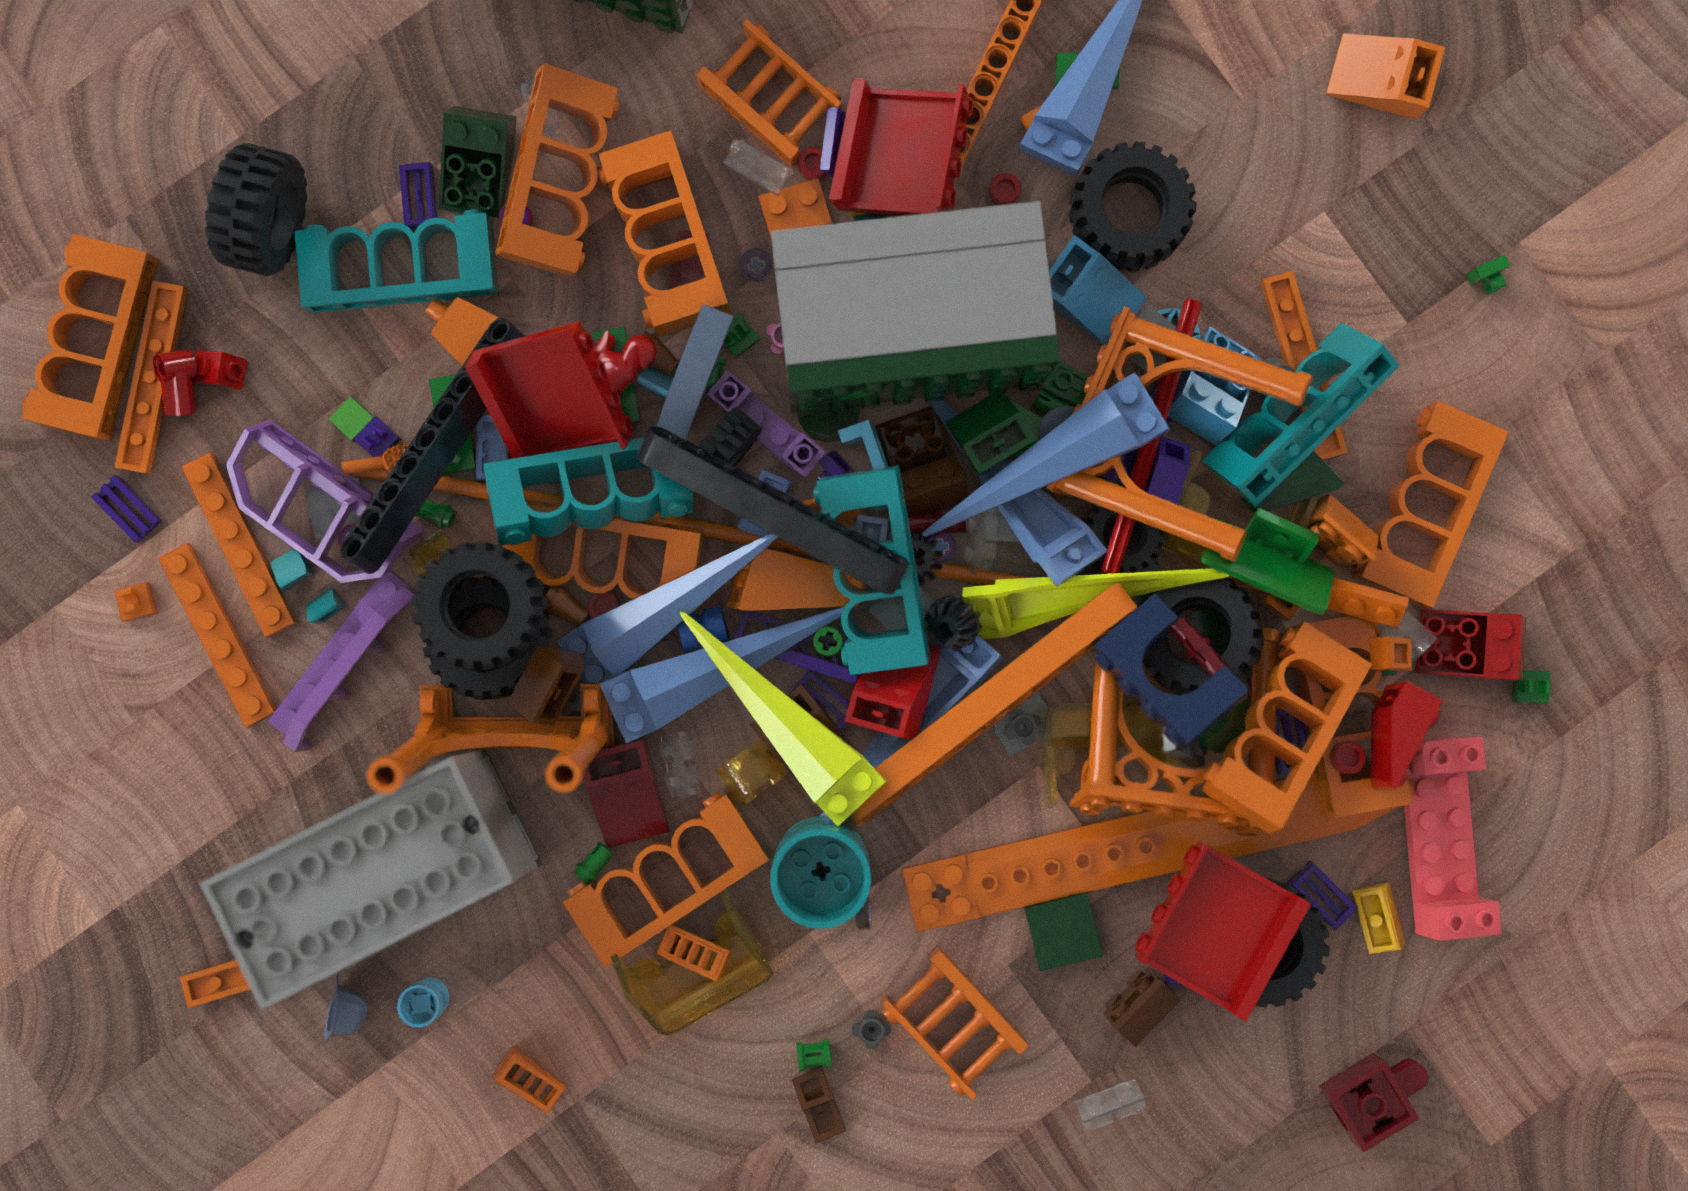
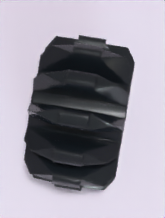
M910 532L914 556L917 553L923 556L921 560L922 566L918 567L916 563L919 587L925 585L923 575L929 580L934 581L936 575L931 569H942L943 564L934 561V559L941 558L943 551L937 550L932 552L931 550L937 545V541L933 539L928 544H925L926 536H922L923 532L919 537V541H915L913 532Z
M952 593L942 597L940 600L937 599L931 605L927 616L924 618L929 624L926 630L932 632L935 636L933 641L939 640L942 642L944 649L951 647L954 651L965 648L967 645L970 646L976 640V636L982 628L979 622L981 614L973 611L974 604L968 605L965 603L963 596L956 598Z

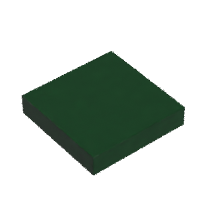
M1087 892L1024 907L1039 971L1103 957Z

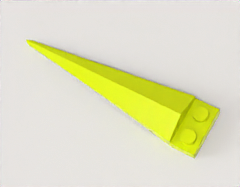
M1215 569L1075 575L1059 586H1056L1050 577L997 579L993 585L963 587L962 596L965 599V603L968 605L974 604L972 608L974 612L981 614L979 622L982 628L978 636L982 639L1008 637L1032 627L1074 614L1116 583H1120L1129 596L1134 597L1168 588L1226 578L1230 575Z
M680 612L682 619L813 802H816L837 826L841 825L886 782V779L862 754L773 685L690 615Z

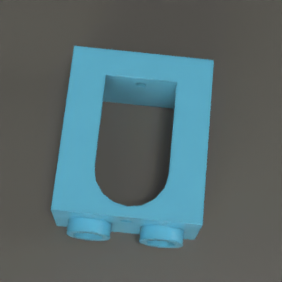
M866 420L838 430L841 442L848 448L865 443L873 469L889 467L876 426L871 421ZM886 504L872 507L873 510L876 509V511H880L887 509L888 505Z

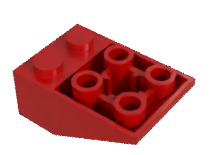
M1421 609L1416 673L1522 681L1527 617L1515 614Z
M929 644L931 658L927 665L862 673L853 689L844 722L909 740L916 737L921 728L942 647Z
M1408 681L1386 685L1371 713V788L1374 790H1394L1398 786L1404 785L1410 775L1409 764L1413 757H1418L1424 749L1426 741L1423 738L1428 728H1433L1441 716L1439 708L1443 701Z

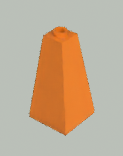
M766 548L734 575L726 607L744 611L845 607L850 599L843 596L837 589L833 579V566ZM846 574L847 579L852 585L867 589L865 583Z

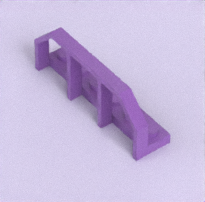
M271 419L245 428L226 463L238 508L341 583L379 578L388 574L403 548L417 541L424 531L411 521L383 565L376 572L371 574L364 573L361 570L349 572L328 557L327 554L350 512L353 511L358 516H361L375 494L347 474H343V471ZM253 440L258 442V446L261 449L273 453L283 461L286 467L294 470L271 515L252 502L241 463ZM305 477L309 479L311 485L324 490L334 497L335 501L341 506L318 548L281 523Z
M392 571L375 581L267 721L285 735L283 743L294 752L310 750L313 745L304 739L309 724L328 700H345L350 698L352 694L340 684L364 653L384 654L387 648L379 643L376 637L388 622L412 602L413 595H418L417 590Z

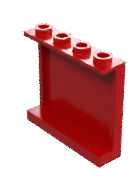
M853 78L829 196L836 209L846 212L910 216L949 211V208H953L956 199L955 189H953L955 178H959L961 173L960 151L961 147H965L967 142L966 120L967 117H971L973 111V99L969 97L964 84H959L957 93L870 88L866 79Z
M580 321L475 350L465 365L473 384L513 459L618 442L622 450L627 448L633 434L632 421L628 416H625L620 406L619 394L615 388L611 387L607 379L605 364L602 360H598L594 351L593 339L589 332H585Z
M1198 841L1196 846L1192 844L1185 853L1183 862L1186 864L1180 875L1175 874L1170 880L1167 887L1169 895L1164 904L1159 903L1154 909L1150 919L1153 923L1147 933L1143 932L1139 936L1134 950L1137 951L1135 957L1143 964L1146 963L1246 1022L1311 903L1218 852L1209 845Z

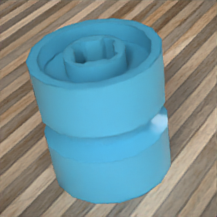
M425 977L419 979L405 989L398 998L397 1010L399 1017L411 1027L421 1028L428 1026L444 1013L448 1007L450 998L448 988L437 978Z

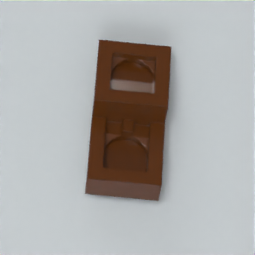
M823 1068L792 1079L802 1111L805 1112L815 1143L847 1132Z

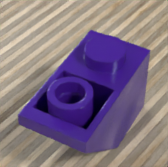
M1161 436L1144 492L1176 505L1178 504L1190 467L1189 445Z

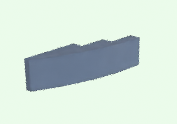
M705 304L702 305L656 426L669 430L687 440L709 387L710 378L722 352L721 348L734 320L733 316Z

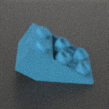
M1075 235L1049 269L1054 311L1102 345H1107L1112 335L1110 333V326L1116 314L1120 315L1124 306L1130 308L1132 313L1136 315L1147 299L1101 253Z
M1211 326L1207 328L1201 339L1260 361L1263 360ZM1192 370L1183 371L1178 381L1168 417L1217 445L1237 427L1251 389L1207 373Z

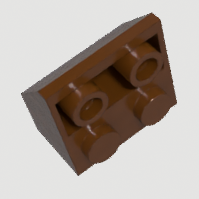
M537 646L520 680L515 685L508 703L531 723L554 726L584 670V655L579 652Z
M1148 967L1144 971L1138 970L1127 982L1129 987L1121 995L1119 993L1113 995L1105 1004L1106 1010L1103 1012L1111 1025L1135 1047L1181 1001Z

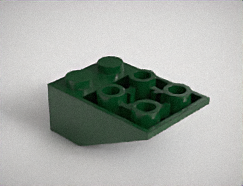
M453 106L444 112L439 208L461 212L478 209L482 210L483 213H487L488 216L499 218L500 210L505 203L513 159L517 116Z

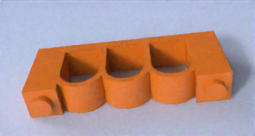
M544 63L537 69L495 256L566 277H570L576 274L577 270L580 271L585 260V253L582 252L584 242L577 241L576 239L584 233L587 227L588 212L581 199L587 196L597 183L598 170L591 156L603 147L607 139L606 122L617 114L619 108V100L616 99L618 88ZM548 107L584 120L592 132L590 147L587 149L577 148L542 136ZM538 150L575 163L583 176V184L580 191L570 192L532 180ZM529 193L559 202L568 208L573 217V228L569 235H558L522 224Z
M670 130L599 153L602 165L598 166L597 170L602 186L609 185L617 211L622 220L627 223L624 230L625 240L633 257L640 263L637 272L638 281L646 295L644 300L647 309L642 310V314L647 328H654L659 338L693 327L703 304L730 315V308L672 131ZM673 176L679 197L643 209H631L623 204L625 196L636 187ZM686 215L692 234L691 238L651 250L643 249L636 245L638 235L644 229ZM699 255L706 278L662 291L654 289L649 285L650 277L655 270L662 266Z
M72 234L71 241L66 245L64 252V264L71 268L63 274L59 282L58 292L61 302L67 308L61 309L54 314L47 325V339L54 351L47 353L39 361L35 369V382L39 390L30 388L29 394L24 398L22 419L110 442L159 259L145 251ZM101 277L125 283L116 317L87 310L81 306L79 290L88 279ZM81 320H93L113 325L105 359L102 360L74 353L69 348L67 342V334L71 326ZM71 362H79L102 368L93 403L65 397L60 394L55 381L61 367Z
M1440 401L1429 404L1427 407L1424 406L1417 416L1416 424L1419 426L1415 434L1423 438L1414 442L1407 451L1406 466L1410 476L1396 483L1390 491L1388 504L1393 517L1385 519L1374 529V532L1379 536L1376 558L1373 561L1353 565V569L1356 570L1353 579L1378 590L1408 597L1409 604L1421 609L1434 607L1509 433L1502 428ZM1428 443L1441 445L1473 459L1462 487L1434 476L1427 471L1423 464L1422 456ZM1412 483L1423 485L1456 500L1444 528L1416 517L1408 510L1404 498L1406 490ZM1401 524L1438 540L1426 570L1398 558L1390 551L1387 544V535L1393 525Z
M525 499L527 506L539 513H549L561 506ZM616 515L614 520L607 526L598 528L600 530L622 533L616 574L614 579L609 582L595 581L585 571L584 556L588 529L577 526L572 564L569 572L564 575L552 574L543 567L540 561L542 537L531 534L530 541H524L517 545H502V547L522 556L525 562L530 563L536 570L535 575L538 579H541L543 584L559 586L574 577L580 587L591 593H605L619 585L625 595L635 599L654 589H640L631 582L628 576L632 536L667 541L662 576L658 586L660 587L699 568L704 530L649 520L629 521Z
M1350 615L1308 623L1370 662V639L1380 635L1377 622ZM1370 667L1356 695L1367 697L1375 707L1382 691L1374 688V686L1379 682L1383 672L1372 670ZM1296 669L1302 700L1323 712L1326 706L1325 700L1330 699L1334 691L1323 693L1321 683ZM1308 726L1309 735H1310V733L1312 732L1313 728H1311L1310 726ZM1371 727L1361 733L1333 737L1316 766L1327 818H1338L1413 804L1411 797L1414 795V787L1409 777L1404 785L1398 786L1397 789L1374 790L1371 788V777L1342 782L1340 772L1332 766L1330 753L1334 744L1342 741L1371 739Z
M1305 621L1295 629L1290 627L1281 638L1280 644L1283 645V648L1278 657L1283 660L1278 662L1268 673L1266 679L1268 693L1256 700L1248 708L1245 716L1247 731L1234 738L1227 745L1223 756L1224 759L1218 763L1212 762L1203 777L1207 780L1202 789L1203 792L1269 834H1273L1284 827L1372 665ZM1286 667L1296 668L1334 691L1323 712L1302 700L1288 689L1284 681ZM1265 704H1273L1313 728L1302 750L1282 739L1266 726L1263 720ZM1244 742L1255 743L1292 766L1280 789L1245 766L1241 758V748Z
M717 792L702 803L705 808L699 812L702 817H693L684 821L675 830L671 843L655 842L645 847L637 855L633 868L630 866H619L607 872L599 880L598 884L593 881L586 886L585 882L582 881L567 891L570 897L562 903L604 968L770 859L766 849L729 793L721 796ZM692 826L707 828L715 836L733 864L731 868L705 885L681 848V836L685 829ZM654 851H664L670 854L676 860L695 890L669 909L665 908L643 872L645 857ZM616 876H625L632 879L657 915V917L631 934L627 932L608 903L605 895L608 881Z

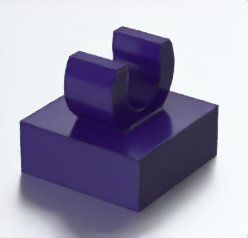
M375 416L354 440L372 457L382 456L388 448L396 446L401 438L379 417Z
M834 450L827 453L818 462L825 470L815 480L818 481L822 477L854 473L855 471Z

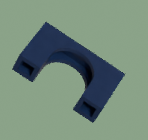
M1154 593L1095 644L1094 654L1096 657L1094 659L1102 670L1106 673L1111 671L1119 679L1117 684L1127 696L1131 697L1134 695L1142 703L1140 708L1151 721L1157 719L1165 728L1163 733L1175 746L1180 744L1187 750L1246 699L1249 689L1226 666L1222 667L1198 689L1188 694L1170 695L1159 691L1151 685L1143 671V658L1156 643L1170 632V627L1178 619V616Z

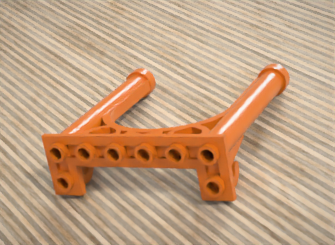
M1124 306L1121 314H1116L1112 320L1110 340L1107 345L1103 344L1097 356L1098 368L1095 375H1089L1084 387V392L1087 394L1082 405L1078 404L1075 407L1073 414L1104 389L1110 388L1115 375L1119 382L1125 379L1123 370L1127 360L1133 355H1142L1147 360V373L1139 377L1144 388L1167 374L1192 370L1207 373L1298 407L1302 406L1307 396L1313 375L1301 371L1294 373L1137 318L1130 308ZM1152 354L1165 355L1176 360L1155 367ZM1121 455L1106 461L1100 467H1090L1047 485V488L1061 500H1064L1065 497L1068 499L1071 496L1078 497L1219 552L1222 558L1232 562L1238 557L1247 531L1228 525L1144 492L1129 478L1123 466ZM1115 468L1117 475L1126 488L1097 476L1104 475Z
M1262 628L1264 641L1260 652L1261 657L1258 664H1255L1253 667V673L1247 679V688L1249 689L1247 698L1250 706L1268 693L1266 679L1269 671L1278 663V648L1281 647L1282 632L1277 629ZM1095 661L1089 760L1085 761L1082 768L1081 790L1076 792L1074 798L1070 800V807L1080 808L1081 813L1091 815L1100 814V811L1109 808L1110 805L1122 806V811L1130 813H1140L1144 809L1154 811V815L1159 817H1174L1175 814L1186 815L1187 820L1194 822H1203L1207 818L1216 819L1219 825L1226 826V829L1237 830V834L1241 836H1257V832L1264 831L1211 796L1209 798L1189 796L1194 786H1200L1205 783L1203 777L1208 768L1184 769L1168 765L1154 758L1138 745L1130 734L1124 720L1122 711L1123 691L1117 684L1119 679L1111 671L1106 673ZM1265 704L1263 720L1266 726L1276 734L1277 706ZM1118 737L1129 754L1116 762ZM1244 742L1241 748V758L1243 760L1248 754V769L1275 786V755L1255 743ZM1137 760L1147 771V781L1140 784L1126 779L1123 771L1126 763ZM1161 774L1159 780L1168 784L1172 793L1148 789L1155 785L1158 775Z
M581 683V715H559L554 726L531 723L524 716H454V694L452 688H446L444 685H420L421 720L414 731V736L389 755L382 756L374 761L368 768L367 779L375 791L387 794L397 790L411 774L430 758L443 753L464 749L549 748L561 752L547 766L546 780L554 790L569 792L579 785L585 769L601 748L615 747L614 716L599 685L600 683Z

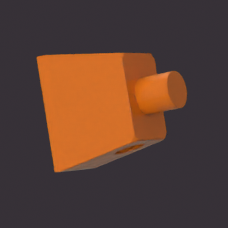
M459 297L454 299L449 307L440 300L434 299L425 312L426 315L437 322L431 334L461 365L464 364L490 324L499 318Z

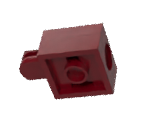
M1372 1053L1319 1085V1088L1352 1143L1364 1153L1420 1119L1408 1097L1428 1085L1429 1076L1427 1070L1411 1058H1406L1389 1068L1385 1060Z

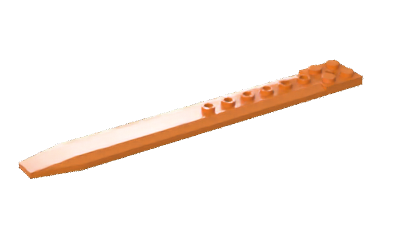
M1363 767L1360 771L1352 774L1340 773L1341 781L1371 777V767ZM1313 772L1284 827L1273 834L1259 831L1257 836H1241L1237 834V830L1226 829V826L1219 825L1216 819L1207 818L1203 822H1194L1187 820L1186 815L1175 814L1174 817H1159L1154 815V811L1149 810L902 868L916 931L922 932L991 914L1180 871L1186 864L1183 862L1185 853L1192 844L1196 846L1198 841L1209 845L1211 848L1232 859L1352 831L1398 807L1338 818H1327L1318 773ZM1285 779L1275 781V787L1280 789ZM942 884L944 889H950V894L946 895V900L942 902L936 897L932 898L931 892L936 891V885Z

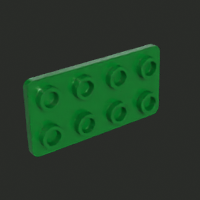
M1258 508L1245 528L1247 531L1240 553L1234 562L1222 558L1221 553L1204 547L1201 561L1212 569L1226 573L1244 583L1260 588L1316 614L1322 615L1327 610L1334 571L1330 567L1308 558L1318 543L1320 534ZM1218 518L1215 519V520L1221 521V522H1223V523H1226V524H1228V525L1235 526V525H1232V524H1230V523H1228V522H1225V521H1223V520H1221V519H1218Z

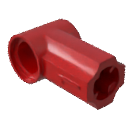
M188 349L155 354L153 356V368L158 381L161 382L165 414L168 416H185L196 412L192 378L196 376L197 366L193 353Z

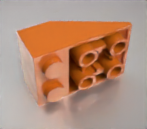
M1342 34L1326 95L1417 120L1430 107L1445 47L1415 38Z
M1330 493L1321 496L1297 524L1320 534L1317 544L1327 551L1325 556L1337 566H1351L1373 561L1376 558L1379 536Z

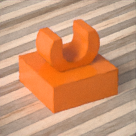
M145 582L114 590L121 621L128 622L157 614L150 583Z

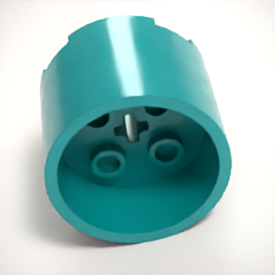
M827 816L810 817L799 821L789 828L777 845L771 868V889L779 908L794 922L815 929L836 927L854 917L864 905L871 883L869 854L865 842L859 833L844 822L837 826ZM817 862H822L827 867L826 874L821 875L819 870H814L816 869Z

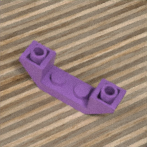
M726 370L707 393V396L725 413L731 411L734 407H738L759 424L762 430L757 437V441L802 476L806 477L826 454L823 449L804 433L796 431L759 400L752 390L729 370Z

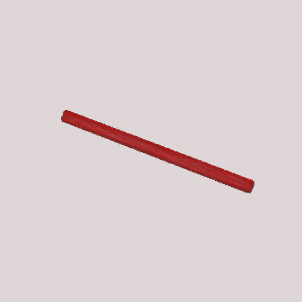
M1191 298L1185 300L1175 331L1193 336L1202 307L1200 301ZM1167 356L1165 363L1175 361L1176 359ZM1182 371L1170 373L1160 378L1153 402L1165 422ZM1161 436L1138 448L1129 478L1143 491L1146 488ZM1118 513L1108 544V552L1105 554L1101 567L1102 574L1119 573L1135 523L1134 519Z

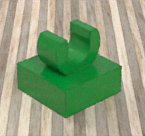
M1502 255L1474 268L1465 276L1470 286L1482 281L1483 288L1486 294L1489 295L1507 286L1500 272L1508 268L1510 263L1506 255Z
M740 312L734 317L724 345L736 359L761 339Z
M1523 670V680L1513 681L1512 702L1549 703L1550 671Z

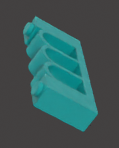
M470 209L464 211L463 215H455V224L445 218L435 217L425 220L417 227L415 232L398 222L381 224L373 230L370 236L357 227L351 226L337 228L333 232L323 225L305 226V230L295 231L301 307L309 313L424 303L432 302L434 299L444 301L454 300L457 297L465 299L499 295L493 221L482 210ZM450 232L455 235L457 241L460 279L428 282L426 245L435 234ZM397 236L410 238L415 283L384 286L383 247L391 238ZM354 240L363 241L367 248L370 287L340 290L338 254L341 248L348 242Z
M1341 322L1318 345L1320 349L1307 356L1296 369L1295 373L1301 371L1313 375L1301 407L1310 406L1290 426L1285 424L1286 420L1301 407L1267 396L1260 413H1255L1241 421L1232 431L1229 440L1224 438L1201 461L1222 483L1257 507L1400 367V364L1383 343ZM1342 373L1323 393L1319 391V387L1328 378ZM1276 438L1256 459L1252 457L1259 445L1266 440Z
M644 438L631 439L627 448L623 450L618 442L483 463L486 487L499 546L507 544L517 545L524 541H530L531 534L539 537H552L561 534L569 527L571 521L576 526L585 529H598L612 522L616 514L629 521H644L652 518L658 512H660L661 518L670 516L680 517L687 513H693V490L638 460L637 455ZM648 467L653 485V491L648 495L630 497L619 490L614 472ZM604 474L609 494L607 499L596 505H585L574 499L568 480ZM559 481L563 503L558 509L549 513H539L527 506L522 487Z
M892 466L820 478L817 481V486L813 488L816 506H821L823 514L831 513L829 517L836 521L844 511L887 504L893 539L878 541L877 543L890 550H895L896 553L903 556L909 562V566L900 582L901 584H899L893 595L882 593L874 588H858L849 582L844 572L834 567L833 579L835 585L843 596L850 599L841 614V625L844 633L848 636L845 646L841 647L843 665L849 667L850 675L927 665L931 655L900 467ZM903 596L907 629L867 633L855 624L853 608L857 603Z

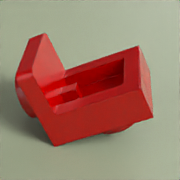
M197 350L195 357L197 372L196 376L192 378V382L225 386L236 390L242 389L247 366L245 358L224 352Z

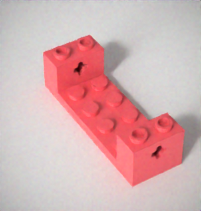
M1447 736L1424 738L1426 741L1424 749L1418 757H1413L1408 766V769H1410L1409 778L1414 787V795L1411 797L1413 804L1404 806L1415 934L1439 941L1501 935L1499 901L1479 897L1469 797L1467 771L1486 770L1483 737Z

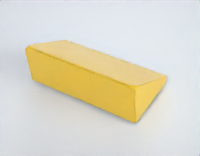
M1385 882L1353 890L1352 893L1355 904L1358 907L1357 911L1369 954L1401 950L1406 942L1390 883Z

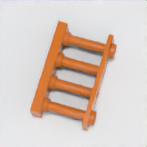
M746 19L742 23L744 35L747 37L745 42L718 71L714 70L711 72L703 66L696 74L697 83L701 89L792 168L800 156L799 149L797 148L799 146L798 141L828 108L838 107L842 112L841 97L832 87H823L769 39L771 37L763 26L758 23L754 26ZM757 47L760 48L771 60L741 92H733L727 86L728 78ZM782 68L795 80L765 113L761 111L758 114L750 107L752 105L751 100L775 73ZM805 88L818 101L789 133L785 132L782 135L774 128V121Z
M937 945L928 954L932 961L929 965L931 969L895 1003L886 994L882 998V1004L885 1007L882 1012L894 1025L899 1022L952 1078L949 1084L961 1097L966 1093L973 1100L977 1097V1094L971 1083L1005 1050L1009 1052L1013 1048L1021 1055L1029 1045L1018 1030ZM947 977L955 985L951 989L953 993L916 1026L905 1015L904 1011L939 978L943 980ZM969 1000L977 1009L973 1013L975 1017L938 1050L926 1036L961 1002L965 1004ZM991 1024L999 1032L996 1036L997 1041L961 1074L948 1060L983 1026L987 1028Z

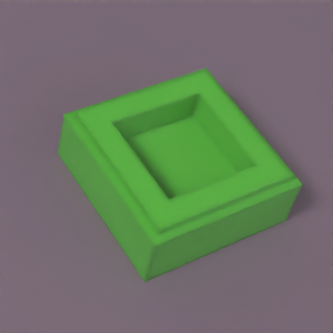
M350 396L328 420L352 442H355L354 438L374 417Z

